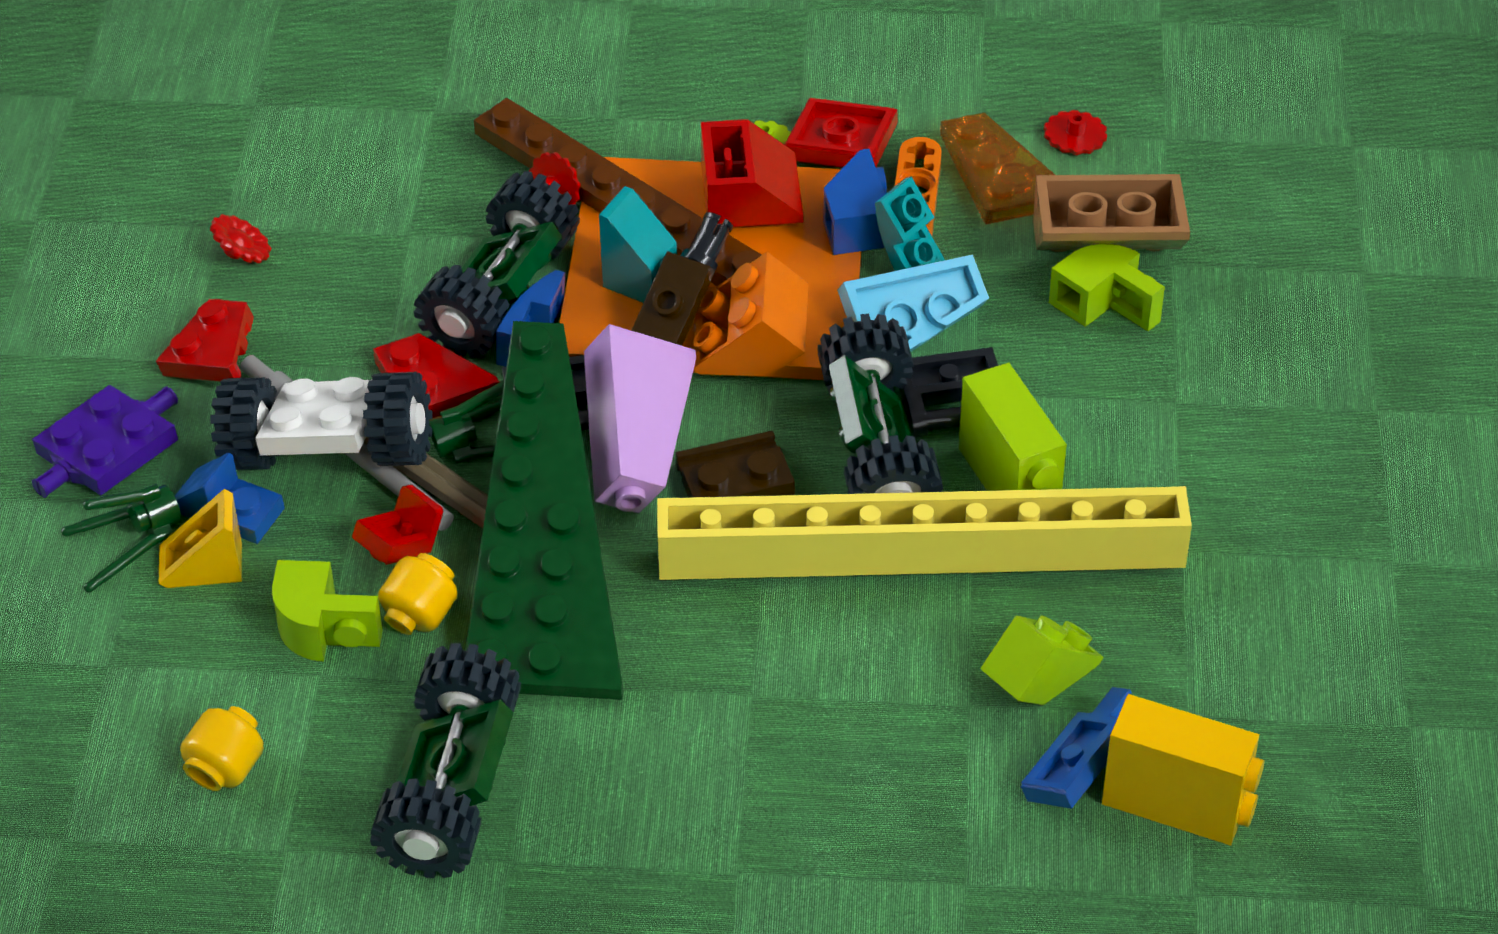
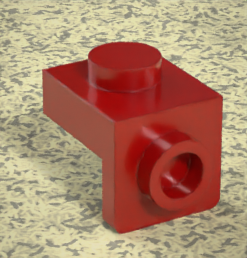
M414 485L402 486L394 511L357 520L352 538L366 548L373 558L386 565L397 563L406 556L417 557L420 553L428 554L431 553L443 516V508Z

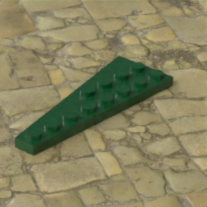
M513 321L466 651L469 644L479 645L478 653L485 654L488 649L497 652L495 658L497 662L506 658L511 663L509 670L516 669L520 675L518 682H521L519 694L622 700L623 684L564 324Z

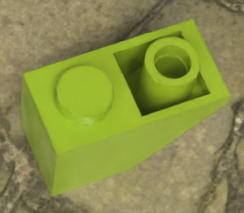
M1016 615L980 669L1018 701L1045 705L1095 669L1104 657L1089 645L1092 637L1082 628L1069 621L1059 625L1043 615H1040L1038 620Z

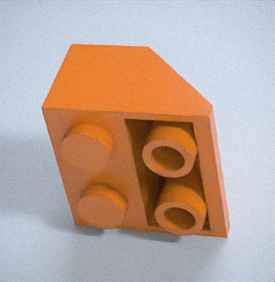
M765 252L751 263L741 265L734 275L717 287L707 289L696 316L695 336L693 339L694 350H696L694 371L703 375L770 377L804 354L809 283L769 252Z

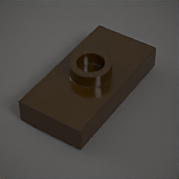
M667 251L631 331L682 346L715 273L712 267Z

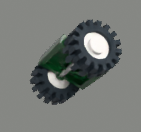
M524 171L521 176L518 172L512 174L505 181L486 208V212H488L485 217L486 223L493 225L490 229L493 236L483 239L462 268L461 265H453L450 269L444 266L436 272L414 302L413 306L417 307L414 310V317L422 319L418 324L421 331L429 330L431 332L428 336L429 339L434 342L437 340L441 341L443 347L448 350L455 349V353L463 358L467 353L470 359L477 358L480 354L483 356L490 350L496 341V331L508 312L506 311L509 307L508 303L517 301L529 289L528 283L535 273L560 254L576 232L577 226L580 223V217L575 216L578 213L577 205H568L572 199L568 192L560 194L557 191L561 186L560 184L553 181L551 185L545 183L547 176L538 174L534 179L532 172Z
M869 313L860 314L861 321L854 322L852 316L843 319L845 326L842 328L835 323L829 328L830 335L823 334L820 338L821 345H818L817 351L825 387L828 388V392L831 394L839 411L842 424L839 428L840 438L850 452L857 453V457L850 455L847 459L848 466L844 467L848 494L942 492L944 489L935 452L922 439L916 443L915 437L911 434L904 400L894 391V386L903 389L907 385L906 378H911L913 375L912 367L914 365L904 327H900L899 322L894 318L887 322L886 315L877 314L875 320H871Z
M452 643L449 651L444 646L436 648L434 654L430 653L428 655L414 695L416 697L414 705L416 709H421L419 715L424 721L433 720L415 725L396 783H393L391 789L387 788L384 791L370 832V842L372 846H377L376 853L380 858L390 856L389 865L397 868L403 864L407 866L405 873L414 876L416 870L424 871V877L434 878L436 871H438L443 878L452 877L453 870L459 874L464 871L466 865H469L481 826V818L478 817L480 811L476 805L488 801L521 689V682H518L519 673L516 669L509 670L511 663L506 658L497 662L495 660L497 652L490 649L485 654L478 653L479 645L469 644L466 651L462 649L460 643Z

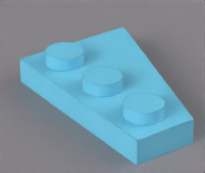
M973 254L846 281L837 289L847 318L852 316L854 322L861 321L860 314L868 313L871 320H875L877 314L886 315L887 322L892 318L897 320L899 326H903L906 331L910 352L980 308L989 299Z

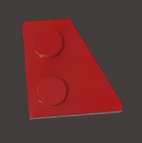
M209 299L198 308L196 315L179 334L172 338L170 345L156 360L162 375L219 382L227 378H240L241 371L237 365L238 356L246 354L248 346L246 336L251 331L254 319L247 302Z
M420 333L373 348L375 364L381 373L417 372L422 375V381L425 380L427 384L425 394H430L431 402L428 405V409L432 410V418L441 416V411L456 407L499 383L495 375Z

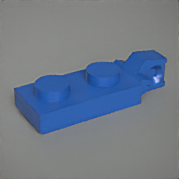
M1112 687L1093 712L1076 713L1021 782V788L1027 801L1070 809L1074 807L1107 764L1110 734L1127 695L1132 694L1130 689Z

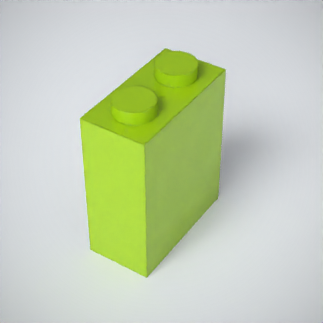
M1008 362L963 377L959 450L987 491L1062 489L1067 444L1011 364Z

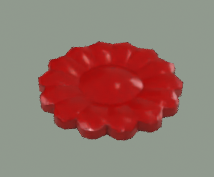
M1078 110L1060 111L1058 115L1050 116L1048 122L1044 124V138L1050 142L1051 147L1059 149L1062 153H1072L1076 156L1082 153L1091 154L1094 150L1101 149L1103 143L1107 141V127L1101 124L1100 118L1092 117L1089 112L1080 113Z
M545 152L533 160V167L529 169V172H532L534 179L538 174L547 176L545 183L551 185L553 181H556L561 185L557 190L560 194L565 192L570 194L572 199L568 205L576 204L579 201V188L581 184L577 179L576 169L570 165L568 158H562L558 152L551 154Z
M221 214L217 218L214 217L211 222L210 231L214 234L212 236L213 239L220 243V247L227 256L232 259L242 258L248 263L252 261L261 263L269 258L272 248L268 244V238L260 232L259 228L252 226L247 220H242L234 215L227 216Z

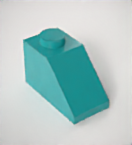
M624 186L599 214L603 287L644 303L666 252L669 251L677 254V242L634 189Z

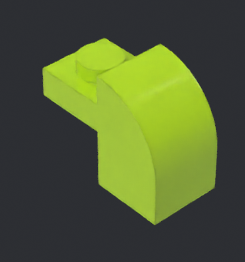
M1095 244L1074 251L1052 267L1049 304L1084 327L1112 308L1141 328L1149 331L1161 322L1165 286L1138 270L1140 253L1120 245Z
M277 560L272 584V597L280 637L292 652L309 660L324 662L327 645L380 647L383 628L378 596L335 594L330 562Z

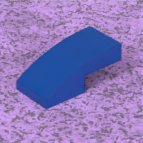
M554 270L527 289L511 306L496 331V365L507 367L513 321L557 323L564 301L565 272Z

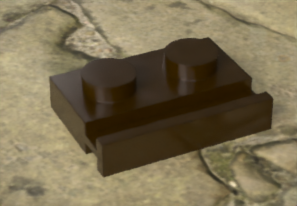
M773 430L675 452L676 468L681 473L682 483L688 498L795 495V481L780 446H777Z

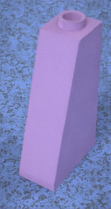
M608 324L584 351L594 501L617 507L622 511L640 513L666 487L695 366L696 350Z

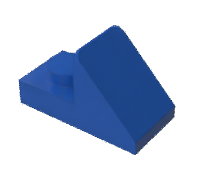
M226 453L197 468L175 495L181 515L191 518L223 489H226L233 493L241 538L258 544L285 509L282 495L238 479L234 458L231 453Z

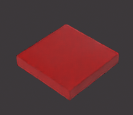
M809 98L784 145L795 152L796 161L844 167L860 150L870 149L874 164L877 167L897 126L898 109Z

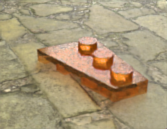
M986 113L966 115L941 121L940 136L985 225L1034 215L1036 175L1055 174Z

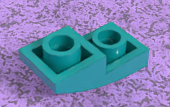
M907 177L875 202L879 231L894 271L945 260L926 227V224L935 217L913 178Z

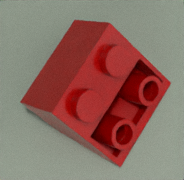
M748 119L701 122V165L706 212L721 216L717 224H722L724 219L731 222L733 227L804 223L794 151Z

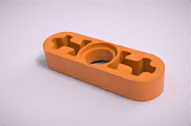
M913 137L904 141L900 146L895 186L903 179L912 177L917 187L928 190L922 196L935 217L942 150L940 145L933 139ZM916 159H924L923 168L915 167ZM935 218L926 224L931 236L933 234Z

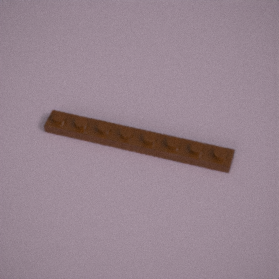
M507 97L474 119V130L477 136L528 168H532L533 160L545 152L550 154L558 152L562 158H568L570 165L576 169L577 179L581 184L579 200L600 213L624 186L634 189L676 240L677 255H681L683 249L690 248L703 218ZM728 234L715 260L718 267L711 283L716 286L720 285L734 275L741 265L751 263L760 257L761 254Z

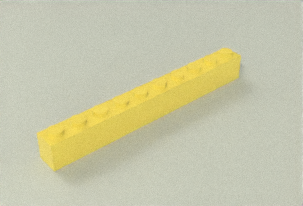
M1186 486L657 498L659 580L1186 568L1192 529Z

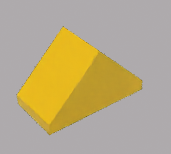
M223 489L159 545L160 585L166 588L242 582V541L233 493Z

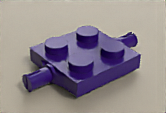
M108 385L32 438L36 453L53 464V467L32 480L35 491L40 496L42 495L43 498H46L64 483L72 482L85 485L100 496L178 441L175 425L159 416L173 405L178 404L175 392L171 388L168 389V386H164L146 401H139Z

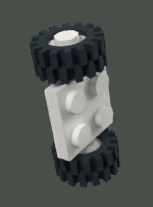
M417 372L377 373L372 375V380H362L358 377L314 382L310 379H298L290 383H284L276 399L277 390L275 386H271L272 381L265 377L227 378L221 380V385L215 389L217 398H213L211 404L215 410V415H210V424H214L215 431L211 433L212 442H217L214 451L216 457L231 453L236 470L271 469V466H274L276 463L275 456L359 453L366 437H369L367 443L368 452H372L371 459L374 463L377 462L378 466L421 465L427 458L426 452L430 450L431 444L428 437H432V428L429 426V419H432V410L428 409V405L431 399L430 394H425L427 390L426 381H422V375Z

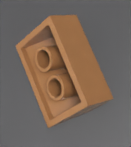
M1180 174L1036 175L1033 216L1036 250L1064 252L1067 250H1078L1095 244H1114L1132 250L1160 251L1163 249H1181L1190 240V227Z

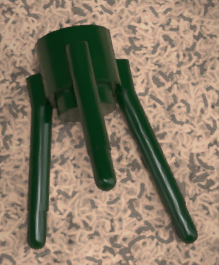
M505 380L456 407L441 411V416L429 419V426L432 428L431 439L440 458L452 454L456 464L473 458L494 457L495 446L470 447L469 443L477 441L473 422L492 415L501 409L502 399L482 407L480 406L503 394Z
M154 484L138 491L86 500L83 503L85 510L128 505L127 507L88 518L61 529L63 536H70L130 518L138 533L144 531L150 533L149 536L85 583L84 590L86 592H92L173 533L171 526L181 522V512L172 490L166 484L160 487Z

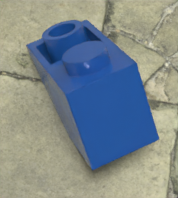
M870 149L860 150L824 187L823 224L833 255L885 248L878 227L875 202L887 192L886 177L883 167L875 166Z

